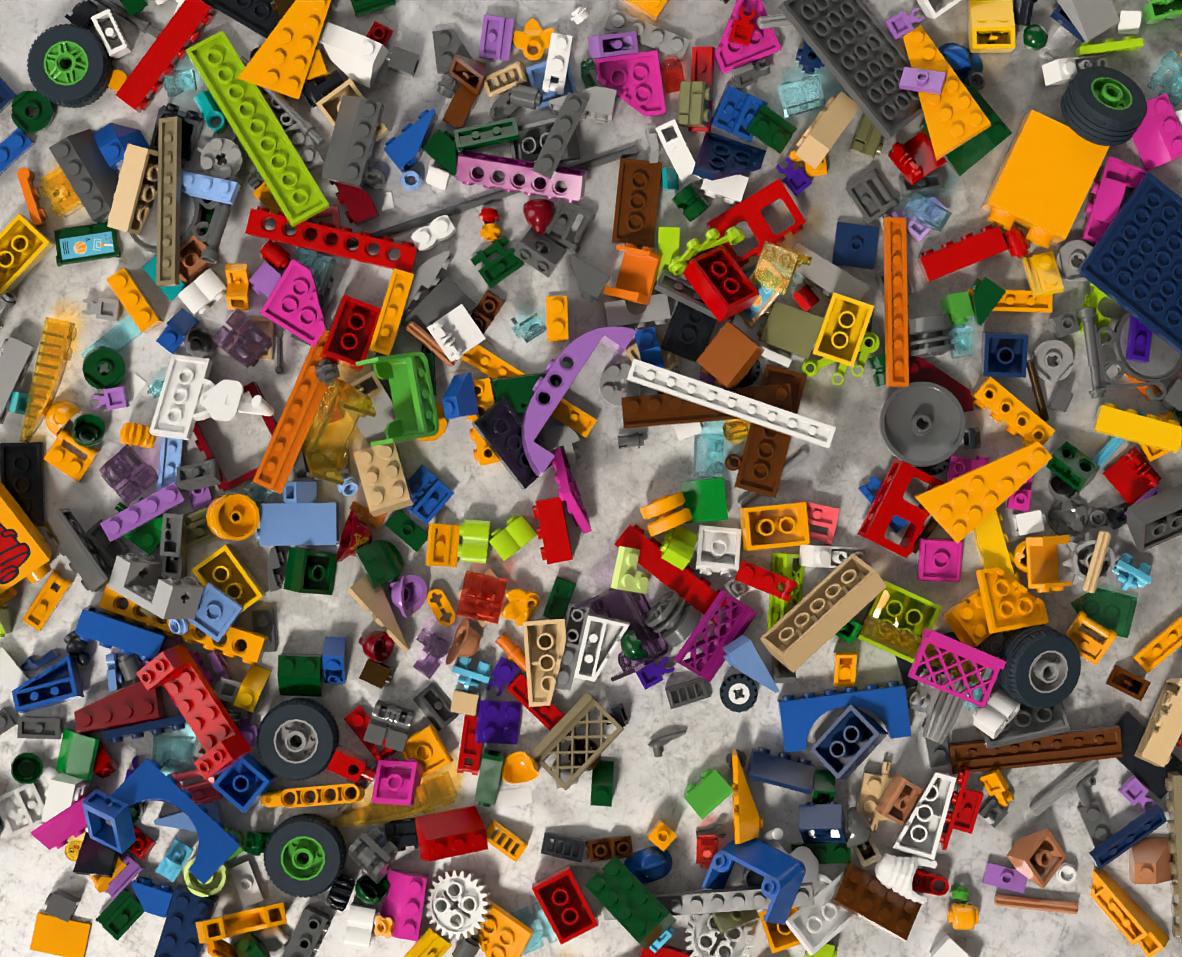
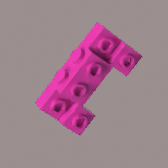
M1106 157L1101 176L1097 181H1094L1091 188V193H1093L1092 200L1088 201L1084 213L1087 215L1081 239L1093 243L1099 240L1118 213L1125 189L1134 190L1146 173V170L1114 157Z
M951 456L950 464L947 467L946 482L991 462H988V457L976 456V459ZM1033 476L1008 497L1006 508L1029 512Z

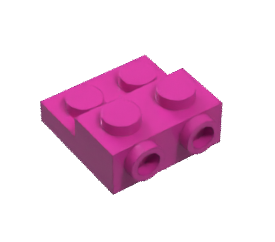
M396 758L378 760L371 802L375 804L414 806L416 787H420L423 766L415 759H406L405 762L399 761Z

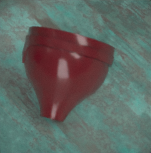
M547 199L527 201L523 205V214L526 222L534 228L537 234H544L547 226L554 218V203Z
M385 631L370 632L366 636H361L358 641L366 657L376 663L387 661L393 651L394 641Z

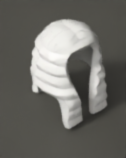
M885 853L882 855V859L877 861L875 873L881 884L885 885L888 889L892 888L894 892H898L899 895L904 896L906 899L923 904L927 903V898L918 895L912 890L913 877L918 866L936 868L937 862L923 857L910 855L897 857Z

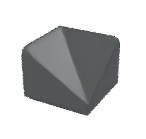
M1058 388L1052 403L1047 407L1059 413H1065L1073 393L1063 388Z

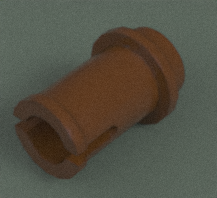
M736 454L728 455L725 459V466L732 471L739 469L741 458ZM735 458L737 460L736 466H731V459Z

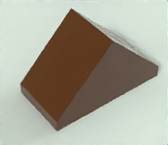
M454 55L448 74L476 95H480L487 77L486 63L461 55Z
M1115 665L1106 682L1107 685L1139 701H1142L1151 683Z

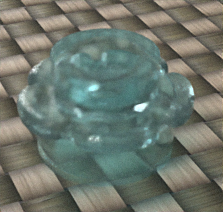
M155 380L150 383L147 393L154 399L158 398L164 381Z

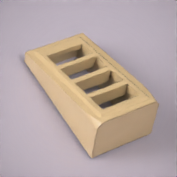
M516 62L487 75L484 87L488 97L491 98L506 92L513 86L529 83L530 80L523 62ZM516 69L520 76L519 80L517 79L516 73L514 71ZM506 73H510L513 83L509 82ZM498 76L502 77L505 86H501ZM491 79H494L495 85L497 87L496 90H494L490 81Z

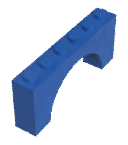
M899 681L886 682L887 686L878 687V684L865 685V689H857V686L844 688L845 691L836 692V689L824 690V694L815 695V692L803 693V697L795 698L794 695L782 696V699L777 700L785 753L806 750L807 736L815 721L832 709L849 706L850 704L876 714L884 723L890 739L912 736L905 685L899 684Z
M147 758L111 796L128 804L129 809L147 801H162L182 810L192 821L199 842L197 856L188 871L205 885L240 848L238 844L240 840L232 832L227 834L222 829L224 827L223 823L216 817L212 820L207 815L209 811L201 803L195 804L191 800L193 795L188 790L178 788L176 786L178 781L172 775L168 774L166 776L160 771L163 767L156 760L150 761Z

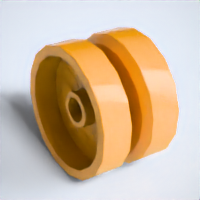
M682 491L670 496L668 494L651 501V504L640 508L643 519L657 516V520L647 525L651 536L693 519L689 508L675 510V508L683 505L686 501Z
M225 494L220 495L211 502L207 510L206 520L210 531L215 536L225 540L237 541L244 540L253 535L258 528L260 514L257 505L248 496Z

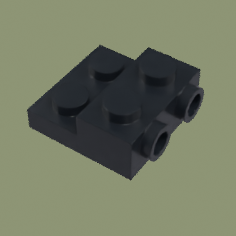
M168 103L167 106L163 105L158 111L150 148L158 151L159 119L178 116L182 118L181 159L190 162L193 157L196 141L200 137L204 118L199 117V113L196 111L187 110V113L180 111L179 106Z

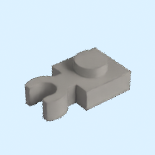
M655 123L646 124L647 130H645L649 163H658L659 154H662V142L658 141Z
M98 297L97 303L91 299H83V302L89 303L91 308L88 311L82 310V314L92 315L96 312L97 319L119 321L121 303L119 299Z

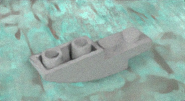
M281 94L290 103L287 96ZM272 97L266 99V102L308 171L311 172L323 165L324 161L311 137L306 136L300 130L301 127Z
M444 251L432 257L412 273L414 278L401 321L413 310L410 308L413 301L418 302L423 294L422 286L430 290L439 284L442 278L439 276L443 269L447 270L453 260L450 258L452 254L449 251Z
M569 603L565 619L567 641L555 686L556 689L571 691L590 608Z

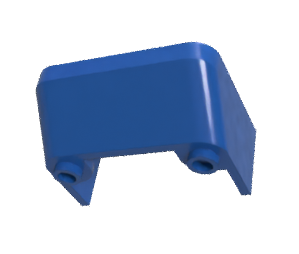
M757 838L741 844H735V840H732L714 855L702 887L712 890L724 889L734 863L737 862L764 876L761 891L771 902L763 920L785 925L806 873L804 863Z

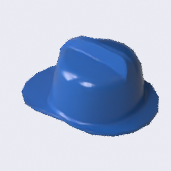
M946 43L938 48L962 83L965 84V78L968 77L969 72L983 71L981 58L976 53H969L968 48L956 43Z
M651 846L634 852L632 857H627L624 861L626 868L642 884H648L667 876L673 864L669 851L665 849L663 852L658 846Z

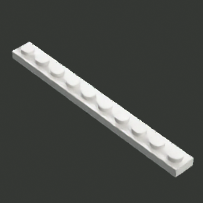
M633 359L626 379L825 448L830 447L836 427L637 359Z

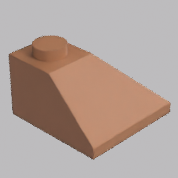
M194 235L180 247L179 279L186 286L190 285L214 265L200 258L203 249H206V245Z
M1046 828L1019 839L1007 854L1015 869L1041 888L1047 885L1067 858L1049 829Z
M1171 837L1143 838L1129 848V880L1134 884H1159L1172 880V875L1169 871V862H1172V854L1168 850V841H1171Z

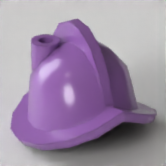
M409 574L402 576L401 579H397L389 585L391 600L400 609L402 616L405 618L411 617L413 613L421 608L426 600L427 585L424 579L418 575Z

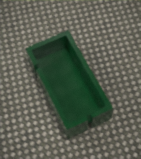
M614 856L602 868L604 872L602 874L598 872L585 886L631 936L647 950L676 919L626 866Z

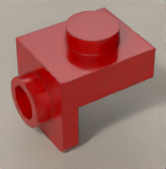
M99 742L93 773L104 779L119 769V765L112 760L105 744Z

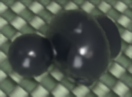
M74 630L64 638V642L67 644L66 651L69 655L77 656V663L87 666L92 658L84 650L90 642L79 639L80 635L75 634Z

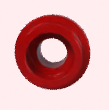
M483 208L478 216V219L483 224H495L500 218L498 210L494 208Z

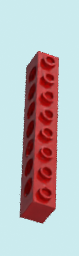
M257 206V209L251 208L245 232L247 235L392 270L396 268L409 273L414 271L418 249L414 248V243L402 241V244L393 243L394 239L381 236V239L373 238L372 233L365 231L356 234L352 233V228L340 226V229L331 228V223L319 221V224L311 223L310 218L296 225L297 231L295 234L288 235L286 228L290 223L282 211H278V214L269 213V208ZM269 219L276 221V226L272 230L266 229V222ZM310 229L317 230V237L314 240H308L307 232ZM331 234H337L338 242L335 245H329L327 242L328 236ZM351 239L359 241V246L355 250L348 248V242ZM372 244H378L380 247L379 253L376 255L369 254L368 249ZM392 249L400 250V257L397 260H391L389 257Z

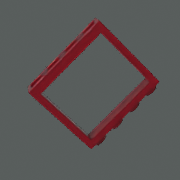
M253 381L243 387V395L249 392L252 398L260 395L265 400L257 382ZM261 415L272 436L278 424L274 415ZM196 421L193 429L197 438L195 441L196 446L200 452L204 451L207 457L205 461L216 459ZM217 461L221 476V484H218L217 487L223 489L224 492L229 491L253 479L258 467L228 482Z

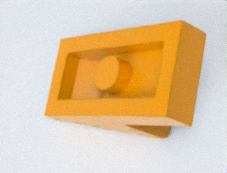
M857 652L833 653L834 687L855 686Z

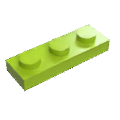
M1136 35L1123 37L1122 41H1115V38L1102 40L1101 44H1094V41L1081 43V46L1075 50L1076 57L1134 51L1141 49L1144 43L1143 38H1136Z

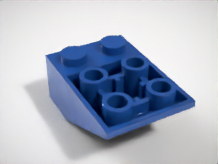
M427 109L418 116L419 120L416 123H409L401 130L403 133L397 138L394 136L385 143L384 151L402 173L420 161L424 152L422 148L428 142L438 119L434 109L430 111Z

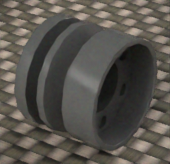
M949 314L908 320V335H917V340L909 342V346L919 345L918 350L910 351V356L932 357L943 355L955 349L954 344L944 345L945 340L953 339L952 335H943L942 331L951 328Z
M671 590L653 605L645 618V623L649 627H653L654 632H661V638L671 647H675L681 644L694 631L701 619V614L690 604L685 605V599L679 597L675 590Z

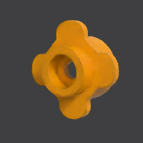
M494 223L485 224L482 226V230H480L481 238L487 241H493L502 236L499 225Z
M381 915L376 916L375 935H382L387 939L391 938L392 932L395 929L392 918H383Z

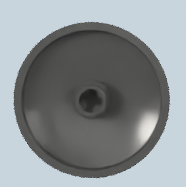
M931 382L909 383V387L897 389L885 402L879 419L880 435L889 452L900 461L918 467L933 466L948 459L960 446L966 425L965 415L957 398L946 388Z

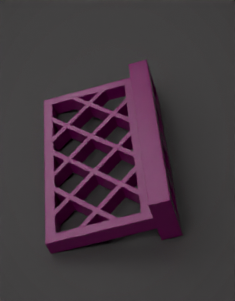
M722 589L674 660L710 683L725 662L724 656L726 653L723 647L743 635L758 613ZM727 597V605L721 607L722 602ZM726 612V618L720 620L721 614ZM715 617L714 623L709 625L711 618ZM714 629V635L708 637V632ZM703 634L702 640L697 642L698 637ZM702 647V652L696 655V649ZM690 652V658L683 660L687 653Z

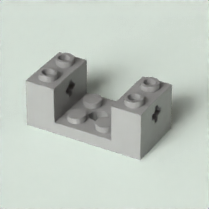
M127 553L126 556H116L108 588L162 619H195L204 587L196 583L197 580L190 577H184V579L169 577L168 579H159L157 586H155L162 564L154 560V556L149 554L137 556L132 553Z

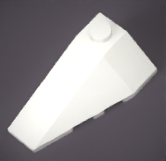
M324 21L316 45L352 81L371 89L389 52L383 44L327 21Z

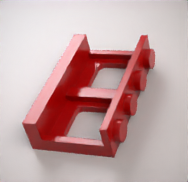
M779 178L712 219L706 226L709 230L716 228L720 234L718 239L725 236V232L729 228L736 226L740 222L747 223L759 243L758 247L740 257L737 256L729 241L722 244L741 268L750 262L748 258L754 254L756 257H759L767 252V246L772 243L774 246H777L786 240L785 235L790 232L795 235L803 230L802 225L806 221ZM781 199L794 218L795 223L779 234H774L762 216L761 210L776 200Z
M894 459L857 534L904 558H908L914 550V543L917 537L923 532L924 523L927 517L930 516V513L921 504L917 507L905 501L903 495L911 479L914 477L929 484L926 491L931 490L935 486L942 485L944 482L904 461ZM894 516L910 522L900 545L884 537Z

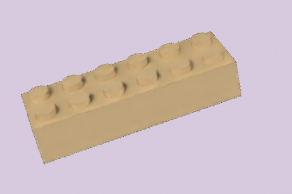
M852 553L769 629L760 640L772 656L794 673L887 586L875 569Z

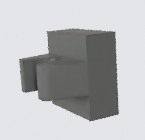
M992 797L978 812L994 828L1009 813Z

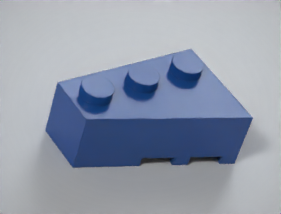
M67 655L57 664L50 666L46 671L12 690L16 712L26 713L84 698L76 657Z

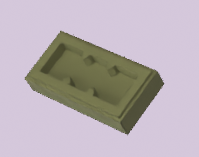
M757 910L717 912L712 914L721 934L760 918Z

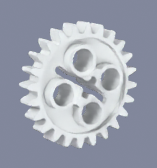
M453 870V874L451 871L445 872V876H438L439 881L432 882L435 888H428L431 896H426L425 899L429 900L430 904L425 905V908H429L430 912L426 916H432L433 919L429 922L430 924H437L435 931L442 929L441 936H446L449 933V939H453L455 936L457 940L463 939V936L465 939L470 938L471 934H478L477 928H484L481 922L489 920L485 914L491 913V910L486 908V905L492 904V902L486 901V897L490 893H484L487 886H480L479 884L482 879L474 880V873L467 876L466 870L461 871V873L459 870ZM456 884H457V885L459 886V888H460V893H459V894H456V892H455V885H456ZM470 899L475 903L474 909L469 905ZM443 900H444V901L446 902V904H447L446 910H444V909L442 908V901H443ZM457 915H459L462 920L460 925L456 921Z
M713 913L700 914L701 916L694 914L693 918L695 921L688 922L692 929L685 930L690 936L684 940L691 943L686 948V950H693L690 957H721L719 954L720 948H725L728 951V957H748L751 954L746 949L753 947V944L748 942L754 938V936L748 935L752 927H745L743 925L733 929L738 934L737 939L730 938L728 932L723 933L722 941L717 945L714 954L710 955V951L720 933L719 928L714 929L710 926V920L714 919ZM700 939H708L710 947H703L700 944Z

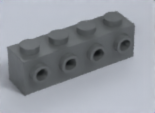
M307 905L282 957H311L313 952L317 953L322 943L319 938L322 933H327L331 922L328 921L330 915Z

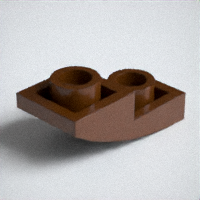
M460 84L442 121L457 129L464 128L471 110L474 109L480 95H476L463 84Z
M489 290L486 291L478 306L470 315L483 335L506 302Z
M631 835L586 840L589 862L612 859L614 856L618 859L633 856Z

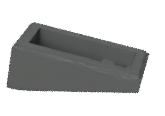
M702 677L665 687L671 709L711 697L707 681ZM697 683H701L704 694H699ZM693 685L694 692L696 695L694 697H691V693L689 690V686ZM682 688H685L688 699H683ZM675 690H677V694L679 697V701L675 702L674 695L672 692Z

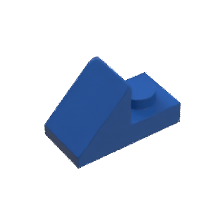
M182 308L166 323L168 326L156 342L171 354H175L183 344L184 337L188 331L194 329L200 321Z
M655 326L637 330L635 339L640 360L664 368Z

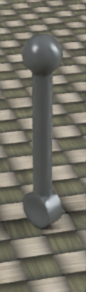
M276 330L277 366L275 372L281 374L283 372V367L281 366V338L283 337V332Z

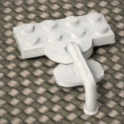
M172 354L149 433L153 436L190 440L196 421L211 417L217 421L228 422L233 420L238 412L272 416L275 411L260 395L254 396L252 403L241 402L244 388L238 381L222 380L215 385L208 380L213 364L210 359Z
M775 828L763 835L765 843L787 854L777 841L783 838L782 829ZM801 846L789 855L804 863L806 873L802 883L812 882L815 903L814 906H800L796 912L787 918L786 925L811 956L852 922L857 915L831 901L844 871L831 881L827 876L818 873L819 862L811 850Z

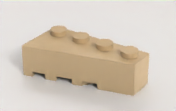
M132 144L127 145L111 212L108 216L107 227L140 235L150 212L148 205L153 199L155 200L158 193L155 190L158 184L157 151Z
M1182 678L1166 679L1134 755L1159 767H1164L1165 764H1168L1171 759V753L1182 733Z

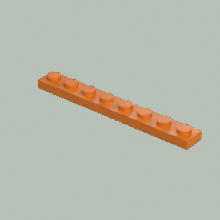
M885 217L883 218L886 387L906 388L909 387L906 218Z

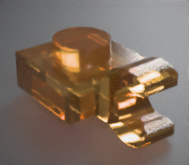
M355 501L352 502L349 508L363 515L360 520L378 531L388 514L385 513L374 517L370 513L368 506L365 507Z

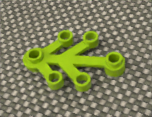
M733 226L726 231V236L718 239L720 234L716 228H713L706 232L705 236L707 239L702 245L697 238L690 240L686 244L688 250L682 256H677L670 261L669 271L673 272L674 275L682 274L691 259L728 241L730 245L741 242L745 238L741 228Z
M871 332L865 333L859 349L861 353L858 362L851 369L853 376L861 377L864 374V366L869 354L878 350L880 340L876 334ZM867 339H872L873 345L871 347L865 345ZM822 358L818 361L807 360L802 365V371L808 377H814L818 374L819 369L836 361ZM840 363L837 372L832 376V383L834 385L840 386L844 383V375L848 365ZM812 364L814 370L808 372L806 369L807 365ZM860 367L862 369L861 374L856 375L854 369ZM840 375L842 381L836 383L834 381L835 376Z

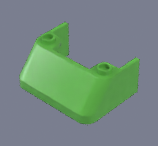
M424 353L395 354L356 362V366L373 364L375 375L381 380L389 379L396 421L389 422L386 425V439L370 442L371 446L429 437L438 433V415L428 360Z

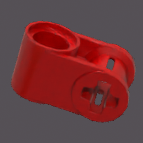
M917 868L912 881V890L914 892L942 896L948 892L949 883L946 877L940 873ZM936 880L944 881V886L941 889L933 887Z

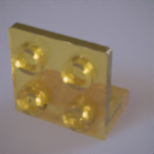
M765 241L752 282L782 295H787L796 268L800 267L801 264L810 265L812 257L781 244Z

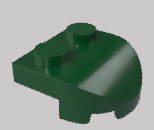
M377 540L355 550V555L373 589L390 581L391 583L396 581L402 573L404 567L403 557L399 550L388 541Z

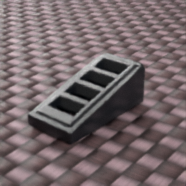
M979 427L965 428L963 437L965 449H978L981 447Z
M544 832L541 854L582 863L586 840ZM549 839H554L552 850H548ZM558 841H562L560 852L556 851ZM566 842L570 843L568 853H564ZM574 844L578 845L577 855L573 854Z

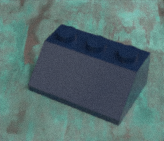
M850 704L809 750L838 780L847 779L888 733L874 718L855 705Z
M758 746V750L752 748L746 774L749 779L811 795L815 766L811 764L809 759L799 757V760L791 759V755L779 752L776 755L770 753V749Z

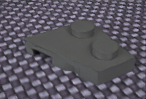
M454 29L432 31L438 75L448 74L454 55L473 59Z

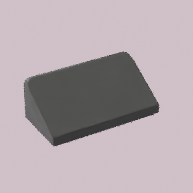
M216 459L177 467V487L183 492L221 484V476Z
M433 683L413 698V701L438 731L444 729L458 717L457 713L451 712L450 704Z

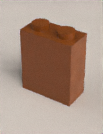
M727 321L696 362L701 365L700 370L709 377L712 374L716 378L715 383L721 388L726 389L727 387L734 390L765 349L737 326Z

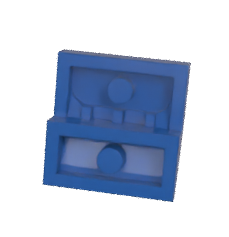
M727 85L714 112L711 125L751 142L753 136L745 131L756 112L759 111L762 104L767 106L768 103Z
M421 464L408 479L414 505L407 508L427 525L454 492Z

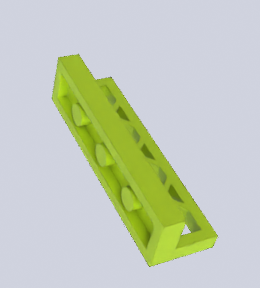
M772 552L771 571L798 583L791 592L792 598L790 602L769 594L767 631L790 611L792 601L794 606H796L802 600L804 566L799 565V554ZM793 558L797 559L795 570L792 568ZM780 582L777 590L783 592L785 584Z

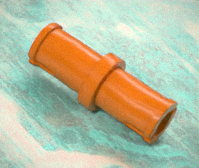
M504 632L495 640V643L505 651L509 660L512 659L525 672L526 660L525 654L521 651L522 648L519 645L516 646Z

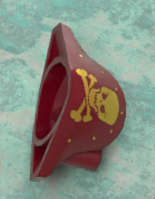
M351 509L341 535L336 556L337 562H341L349 556L357 557L355 555L356 549L372 543L370 529L364 522L358 519L354 509Z

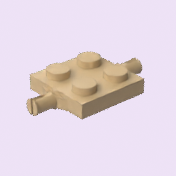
M883 761L881 773L863 772L856 811L871 819V832L877 833L879 821H892L875 810L894 778L889 775L892 764L889 761Z

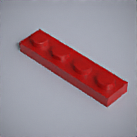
M692 47L691 82H706L710 84L712 90L714 80V47ZM713 97L712 100H709L708 109L711 110V120L707 122V127H689L688 132L711 133Z

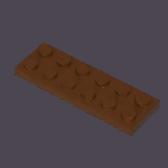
M766 364L760 386L790 384L792 411L797 414L807 375ZM751 422L734 487L776 498L791 436Z

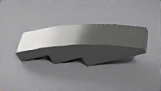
M163 513L160 555L163 556L161 576H164V579L169 577L184 579V577H187L185 515Z

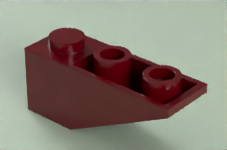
M329 180L330 184H335L339 191L335 194L340 204L345 203L348 209L345 214L350 224L354 222L356 226H359L380 216L370 195L365 191Z

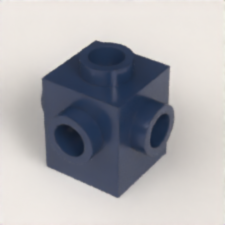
M804 40L802 49L798 48L795 61L799 62L798 68H801L802 72L814 74V72H819L820 67H824L825 64Z

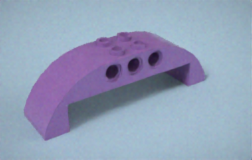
M605 327L592 330L571 342L556 361L554 359L550 361L544 371L547 375L545 378L540 376L532 389L535 393L527 406L522 425V444L525 456L537 476H542L555 455L535 443L534 440L599 342L622 355L637 331L626 327ZM561 362H568L571 368H564ZM550 379H556L559 382V386H553L550 383ZM538 397H545L548 403H540Z

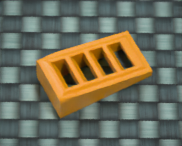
M494 819L486 830L487 842L515 862L518 861L528 846L527 841ZM497 827L499 831L494 838H491L490 835ZM505 833L506 836L502 842H497L501 834ZM509 838L513 839L508 848L504 847ZM518 843L520 846L515 851V853H513L511 850L513 849L515 844Z

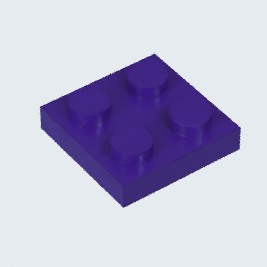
M479 699L475 742L517 745L521 703L516 701Z

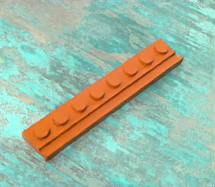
M324 330L315 347L311 345L252 481L279 494L284 489L328 387L325 386L324 382L319 383L315 374V367L319 366L318 362L324 360L319 356L329 332L327 330Z

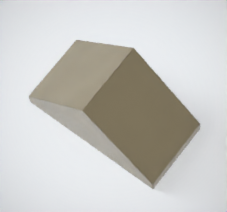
M871 835L865 843L853 846L863 868L882 859Z

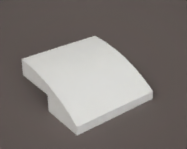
M34 783L25 784L0 796V816L11 838L44 823L41 822L44 804Z

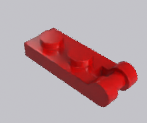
M742 560L735 580L788 602L792 598L791 592L793 588H796L798 583L745 560ZM780 582L785 584L783 592L777 590Z
M360 705L348 714L344 720L378 763V760H385L384 758L388 755H393L397 751L385 747L386 739L383 741L385 748L380 752L376 748L377 744L363 740L371 717Z
M465 714L457 773L470 772L472 775L478 776L482 743L475 742L477 716ZM465 758L473 759V764L465 763Z

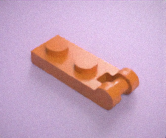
M22 167L17 171V176L33 225L37 228L47 226L45 221L48 219L44 207L41 208L39 203L41 199L40 192L33 185L35 174L33 171Z

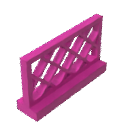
M924 628L921 635L924 637L908 677L985 708L1000 669H1004L1006 661L936 631ZM930 643L934 645L937 654L927 658L925 649L927 644ZM951 652L955 662L946 666L942 655ZM939 658L942 668L932 672L929 661ZM970 660L974 669L964 673L961 663ZM925 664L929 674L922 677L915 675L918 666ZM957 665L960 676L951 679L947 669ZM985 668L991 669L990 678L983 681L979 671ZM944 671L947 682L939 685L934 675ZM976 673L979 683L969 687L966 677ZM962 679L966 689L956 692L953 683ZM981 687L983 692L980 702L974 700L971 692Z

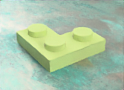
M619 546L611 588L643 594L647 593L651 573L636 570L640 550Z

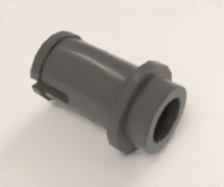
M636 432V434L617 436L619 449L638 447L639 449L640 446H644L643 433L639 434Z

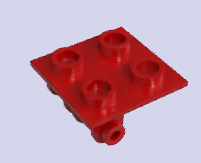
M923 131L904 144L896 142L892 146L893 151L888 154V157L911 185H914L947 162L944 157L936 161L932 143Z
M1135 446L1102 473L1129 506L1151 487H1156L1162 479Z

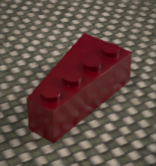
M139 681L75 711L77 733L90 734L166 718L161 686L147 691L143 683Z

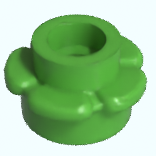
M955 886V890L950 891L952 893L951 899L968 902L971 893L967 892L968 888Z

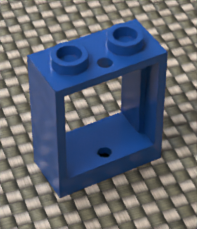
M95 789L82 801L91 839L121 854L136 841L128 804L98 789ZM105 819L110 821L112 823V826L107 824Z

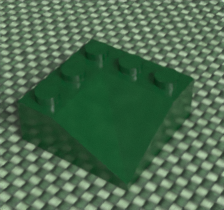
M972 84L966 89L991 122V126L943 156L959 177L1012 134ZM925 122L919 129L923 131V133L931 141L927 124Z

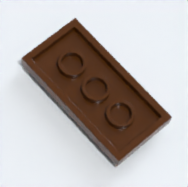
M620 158L612 243H629L637 246L654 247L662 162L649 163L646 160Z
M852 863L846 865L831 900L902 941H907L922 905L918 902H913L911 899H906L904 896L899 895L898 892H894L892 888L888 889L885 885L881 884L877 877Z

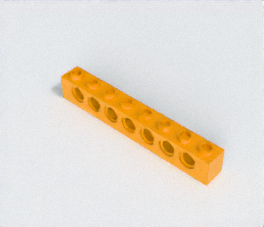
M109 583L106 584L99 604L100 608L105 609L104 613L112 616L117 614L123 615L126 621L132 623L140 621L144 623L143 626L155 630L157 627L163 629L164 634L175 637L176 634L169 628L170 619L163 623L157 615L154 619L147 615L143 616L139 610L141 606L127 599L128 607L126 609L122 608L121 600L125 597L108 588ZM189 621L187 633L180 635L183 637V641L195 644V641L202 643V647L214 651L216 648L222 650L223 655L232 658L235 655L242 657L243 662L254 665V662L262 661L269 640L267 636L232 624L226 633L227 641L225 644H222L221 642H216L208 635L205 637L201 636L199 628ZM241 639L247 643L245 651H242L238 646Z

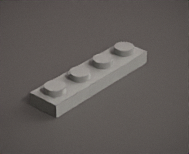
M613 8L604 27L605 30L612 33L636 31L639 44L653 50H658V52L680 61L683 60L690 40Z

